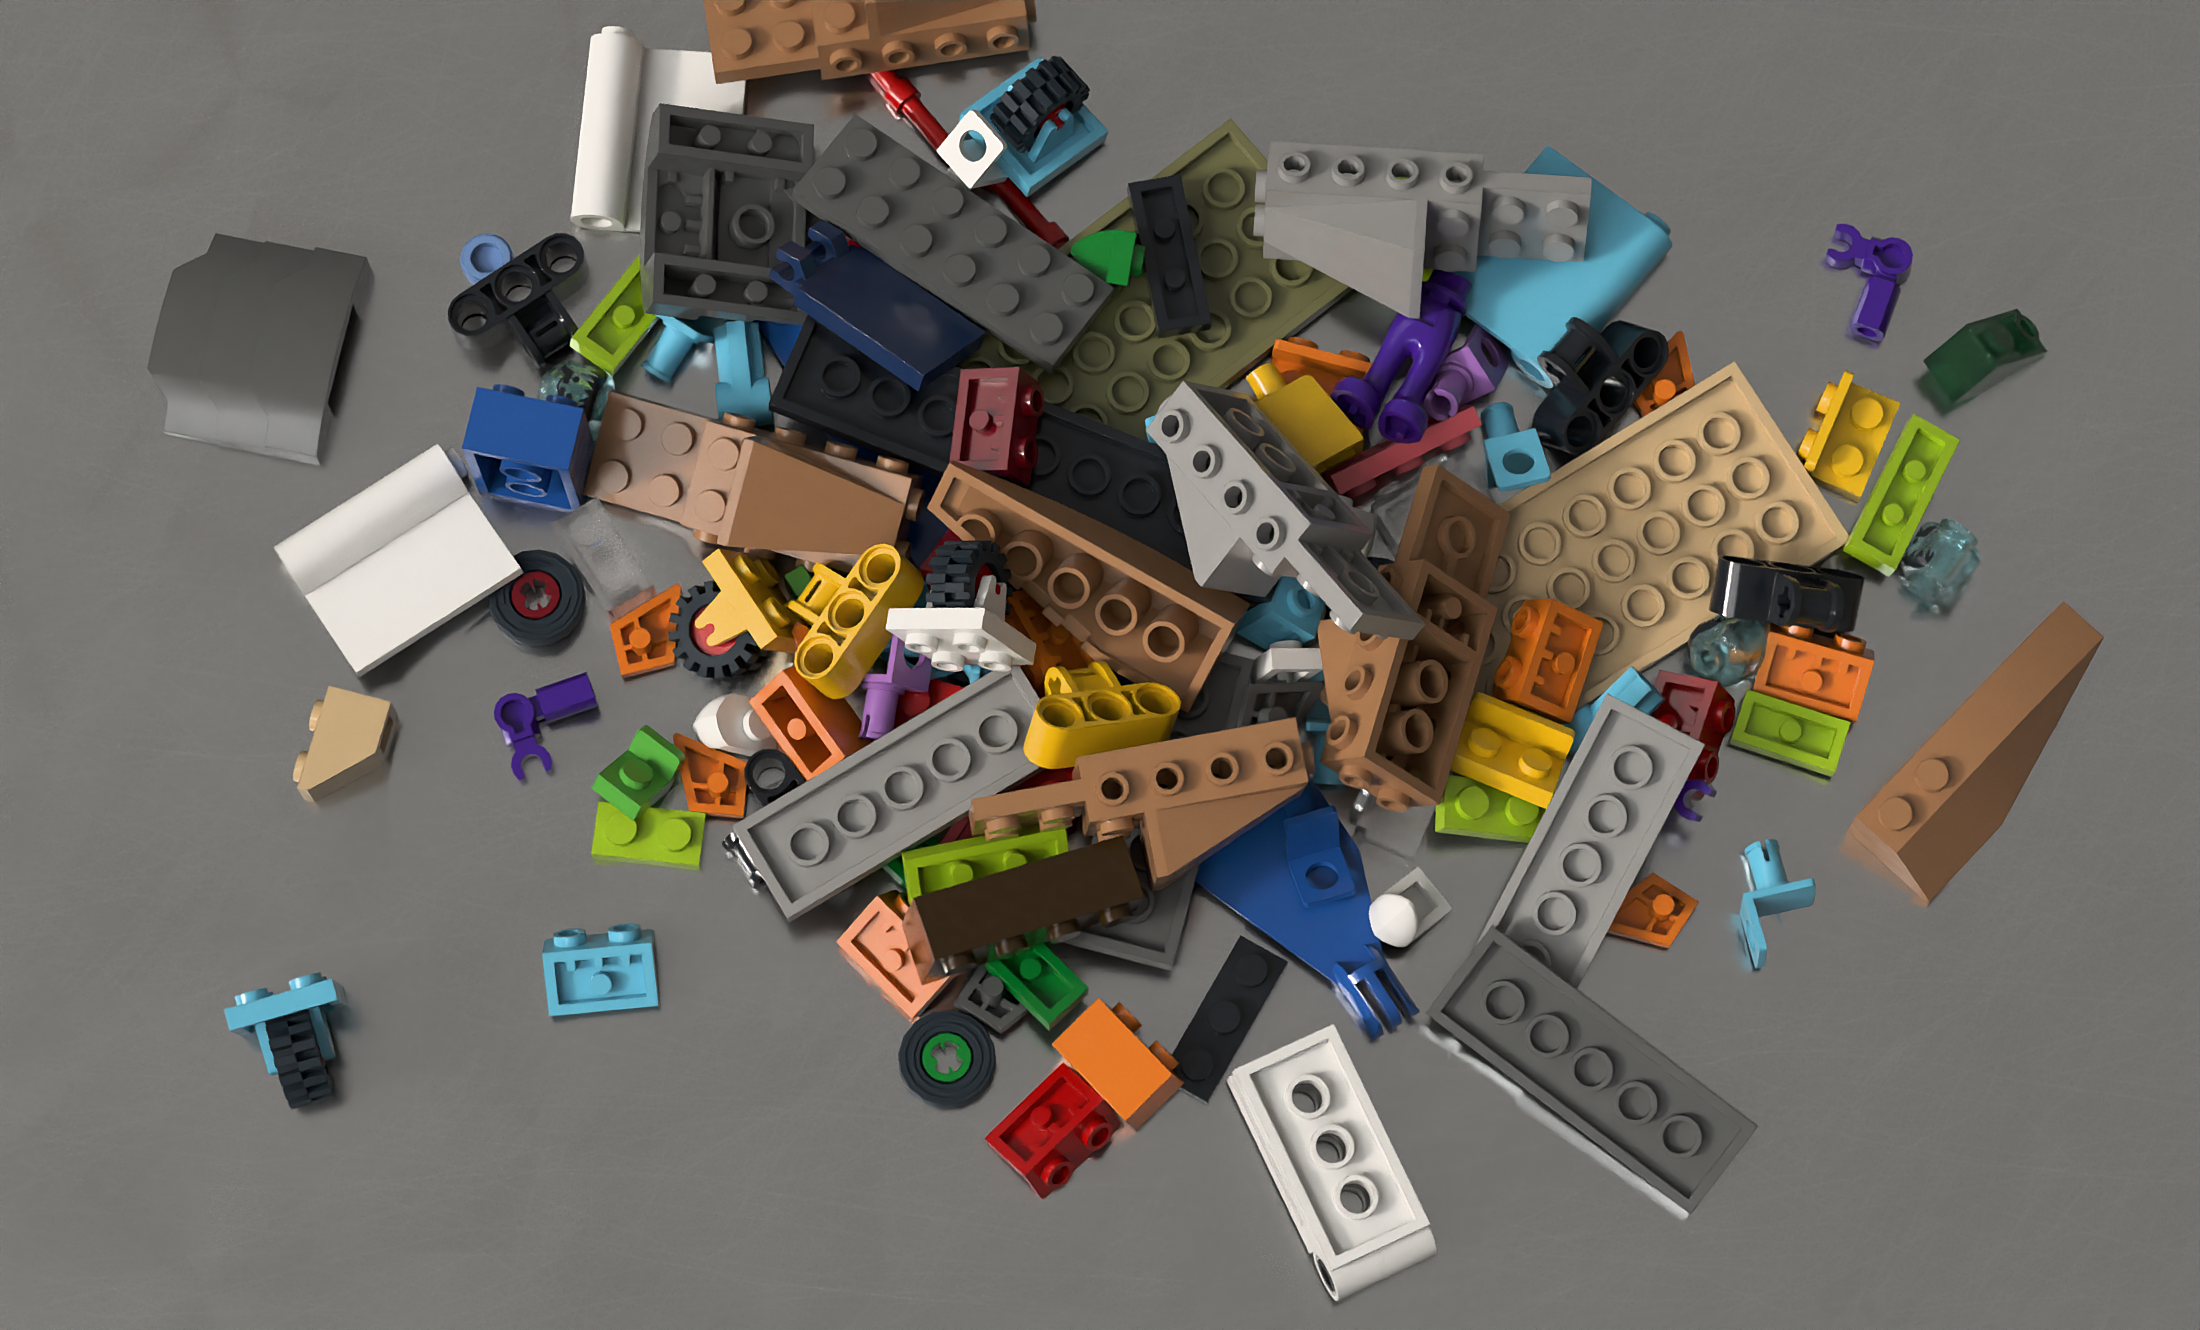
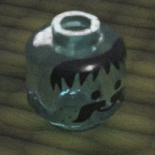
M568 360L559 364L556 369L552 368L546 372L540 383L537 399L545 400L548 395H558L574 400L578 403L577 407L584 408L593 436L599 433L609 391L615 390V382L613 377L602 369Z
M1942 519L1940 523H1924L1909 543L1900 561L1901 569L1908 577L1905 581L1906 587L1915 595L1927 601H1931L1934 596L1943 599L1955 598L1981 561L1979 552L1975 547L1978 543L1976 537L1964 526L1950 519Z
M1718 614L1700 623L1692 631L1687 643L1688 659L1693 671L1699 678L1718 681L1723 688H1726L1757 673L1767 655V638L1757 621Z

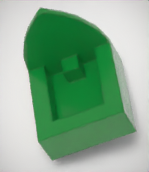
M1115 229L1100 231L1082 238L1071 246L1070 252L1077 263L1106 281V283L1130 286L1131 276L1141 277L1146 246L1137 244L1138 233Z

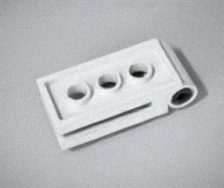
M1334 1024L1234 1069L1233 1075L1229 1076L1226 1081L1309 1254L1313 1253L1319 1275L1335 1301H1339L1437 1255L1436 1243L1429 1227L1430 1222ZM1303 1091L1308 1093L1315 1102V1112L1305 1113L1297 1109L1292 1101V1092ZM1321 1140L1331 1142L1339 1152V1162L1329 1163L1321 1159L1316 1150V1142ZM1350 1190L1358 1194L1363 1202V1212L1352 1213L1346 1210L1340 1200L1341 1191Z

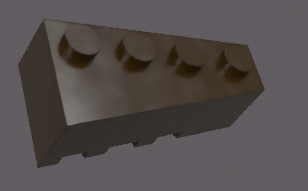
M1122 835L914 897L901 925L923 986L996 959H1007L1017 956L1033 946L1048 941L1051 944L1067 941L1080 935L1082 929L1101 923L1102 928L1125 923L1134 917L1132 912L1137 910L1144 895Z

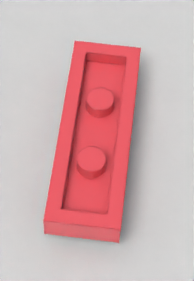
M1463 404L1459 406L1455 416L1451 417L1449 414L1447 420L1442 421L1432 417L1429 418L1427 429L1419 442L1407 444L1386 439L1322 474L1321 477L1336 494L1341 495L1345 493L1348 498L1356 497L1374 488L1377 485L1374 478L1393 469L1394 474L1399 475L1424 463L1421 455L1440 446L1442 452L1465 444L1471 440L1469 431L1481 426L1482 423L1474 406Z

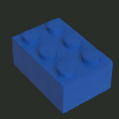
M495 384L492 390L477 387L462 451L479 494L583 515L588 498L583 493L595 449L584 408L577 407L578 403L574 400L558 395H548L545 400L525 397V393L522 390L509 385Z

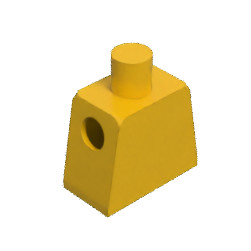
M1269 362L1256 368L1246 377L1258 398L1255 404L1319 475L1362 453L1364 438L1360 431L1310 374L1286 384L1274 362Z

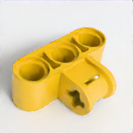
M877 544L867 549L846 578L816 562L812 568L815 575L797 601L790 600L786 606L794 615L812 626L795 653L794 664L796 670L826 697L841 699L850 695L859 686L866 673H868L893 636L892 633L886 630L889 608H912L923 591L924 579L921 572L893 546L888 544Z
M1094 661L1089 664L1088 668L1066 670L1062 666L1051 667L1045 676V697L1037 702L1023 745L1024 754L1037 766L1046 769H1061L1074 767L1077 757L1168 741L1180 710V698L1174 690L1159 683L1146 682L1121 686L1109 665L1104 661Z

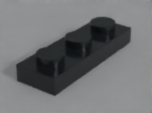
M1180 174L1128 183L1127 193L1135 231L1138 233V244L1146 246L1143 269L1158 339L1211 330L1212 321Z
M1240 935L1172 1053L1173 1057L1179 1062L1172 1071L1184 1082L1178 1089L1179 1091L1208 1106L1286 970L1288 961Z

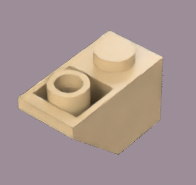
M328 686L325 699H317L311 712L309 730L314 731L309 750L300 751L294 767L293 781L299 782L297 789L304 800L315 803L382 766L398 716L390 701Z

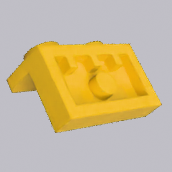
M1845 370L1839 385L1828 381L1816 411L1825 414V418L1819 432L1808 428L1797 457L1806 461L1804 468L1817 486L1859 502L1900 406V402L1852 383L1855 374Z
M1476 692L1469 705L1450 770L1547 809L1576 732L1571 728L1484 693Z

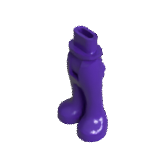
M1434 269L1428 281H1422L1419 319L1408 318L1397 313L1387 331L1378 354L1362 379L1354 376L1345 377L1335 385L1330 397L1354 425L1367 430L1373 426L1400 366L1405 359L1412 357V366L1405 380L1394 394L1392 400L1384 406L1379 416L1378 430L1381 436L1397 443L1411 444L1421 440L1428 424V417L1421 407L1435 375L1454 344L1461 319L1468 310L1465 299L1472 287L1470 281L1455 273Z

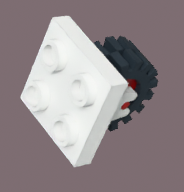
M975 540L944 542V545H939L935 550L938 557H931L929 566L934 571L926 575V583L931 584V591L925 593L926 608H889L886 630L904 641L906 649L922 653L932 660L931 665L944 671L958 672L963 670L964 665H979L988 670L1005 672L1010 671L1012 665H1033L1037 644L1007 624L1005 620V615H1010L1011 605L1006 602L1007 597H1013V587H1007V580L1012 578L1010 569H1004V565L1008 560L1005 553H999L1001 547L997 543H991L992 541Z

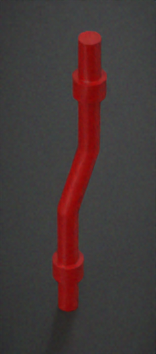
M894 70L869 73L885 91V101L897 114H904L936 151L949 136V133L920 101L921 93L908 78L901 79ZM1009 177L1004 182L985 186L1003 200L1029 231L1056 249H1059L1069 241L1068 235L1055 221L1049 223Z

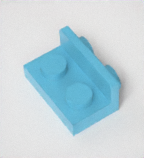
M625 923L609 927L608 933L586 935V930L573 928L557 931L553 934V938L546 939L543 945L542 958L549 1016L658 1006L659 995L653 948V929L641 930L639 924Z

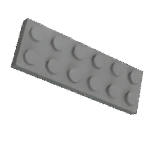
M1012 665L1010 671H991L732 826L789 922L902 855L901 852L910 851L968 816L971 799L1007 793L1046 769L1032 763L1024 754L1023 745L1040 698L1019 665Z
M1607 693L1477 944L1493 924L1578 988L1705 743Z

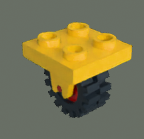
M719 548L702 561L715 581L704 582V586L695 585L688 589L691 596L689 598L680 597L676 602V605L682 608L680 613H671L669 622L677 623L676 631H668L669 641L677 642L679 646L672 650L676 658L685 659L683 666L689 671L698 672L697 675L725 680L747 676L746 670H756L762 664L757 659L759 656L768 657L770 651L795 654L798 647L791 630L797 621L806 627L809 625L786 608L792 599L787 601L777 586V583L780 582V576L767 559L748 553Z

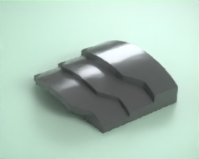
M663 103L658 105L651 118L641 204L640 277L645 314L697 320L699 316L746 322L761 320L803 326L808 314L793 304L795 296L772 280L769 275L773 267L783 262L775 257L777 249L790 240L803 248L813 242L807 236L810 227L822 220L792 200V190L813 166L814 125Z
M215 233L206 254L173 269L160 311L147 367L150 375L168 401L164 427L165 434L321 466L333 419L328 400L350 315L359 316L371 269L367 257L315 247L314 250L269 241L262 243Z

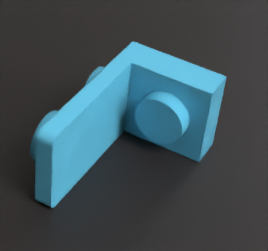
M1282 575L1271 602L1259 604L1247 611L1236 633L1265 650L1270 649V644L1279 641L1295 640L1300 641L1303 645L1315 638L1325 602L1321 597L1308 592L1298 582L1297 578Z

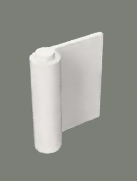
M604 27L602 33L591 36L570 221L578 226L589 229L640 233L646 151L652 114L658 105L663 103L744 115L747 80L716 84L711 52L645 48L639 39L633 37V31L624 27Z
M438 444L434 445L273 547L358 677L523 574L521 567L465 487L462 478L467 476L469 472L453 447L443 451Z

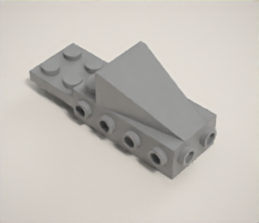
M1270 140L1267 170H1257L1255 202H1263L1265 204H1255L1253 236L1264 237L1263 258L1302 261L1408 318L1419 319L1423 269H1438L1447 272H1476L1477 255L1495 256L1502 259L1526 258L1550 260L1553 262H1584L1592 177L1484 171L1485 154ZM1289 170H1299L1300 172H1290ZM1344 173H1351V174H1354V175H1352V176H1346V175H1343V174H1344ZM1401 176H1402V177H1406V178H1408V179H1398V178H1396V177H1401Z
M1183 380L1173 395L1163 401L1158 409L1157 416L1146 431L1167 455L1194 577L1201 587L1266 597L1282 575L1295 577L1308 592L1321 597L1331 609L1329 616L1332 621L1350 634L1362 632L1374 634L1382 639L1394 637L1413 640L1425 623L1361 552L1373 534L1247 394Z

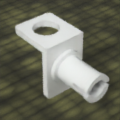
M978 110L969 111L936 150L950 166L944 174L970 191L973 188L1004 182L1008 178L995 163L1007 149V143ZM969 131H978L984 137L986 152L974 139L964 141Z

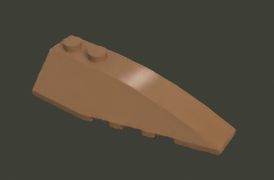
M954 460L949 463L927 507L961 540L992 541L991 543H997L1001 547L999 553H1005L1008 560L1004 565V569L1011 570L1012 578L1007 581L1017 591L1022 588L1044 608L1042 613L1057 627L1061 624L1082 643L1080 648L1093 660L1106 662L1111 670L1136 684L1154 682L1166 685L1179 696L1181 701L1180 709L1187 713L1192 708L1228 648L1250 606V603L1229 591L1201 587L1195 580L1193 571L1095 519L1014 483Z
M2063 601L1855 816L1847 831L1929 904L2003 824L2104 636Z

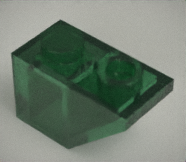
M2014 309L1966 324L1925 358L1923 362L1954 404L1979 396L2039 359L2047 350L2039 340V332L2034 323L2022 315L2018 309Z

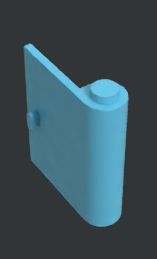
M1549 145L1524 172L1529 174L1591 177ZM1592 177L1584 262H1553L1550 260L1526 258L1502 259L1495 256L1477 255L1476 272H1452L1466 278L1472 284L1465 299L1468 305L1465 316L1509 347L1513 361L1524 374L1545 388H1552L1555 384L1541 368L1537 357L1543 350L1550 351L1566 333L1565 324L1571 317H1577L1600 332L1672 248V242L1668 237L1671 230L1657 215L1647 212L1645 215Z

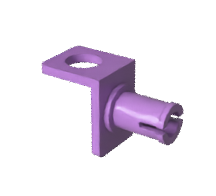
M1478 324L1474 325L1462 347L1449 352L1428 389L1424 399V407L1426 412L1436 420H1447L1449 414L1451 417L1455 416L1459 406L1496 390L1509 365L1507 357L1495 338ZM1481 343H1483L1485 347L1488 349L1492 359V365H1490L1489 362L1486 360L1481 348Z
M895 635L892 636L887 674L866 673L859 684L862 686V689L867 690L861 730L858 734L859 738L876 741L894 730L899 695H905V691L928 693L932 660L920 653L917 664L913 668L908 667L904 659L905 642Z

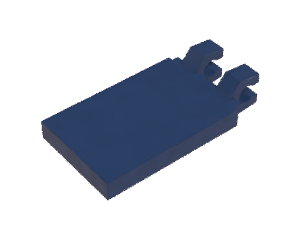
M824 220L810 227L807 236L813 242L803 248L790 240L777 249L775 257L783 262L771 269L769 277L791 295L795 296L793 304L918 392L981 348L986 334L985 331L862 246L860 248L853 244L848 246L844 232Z

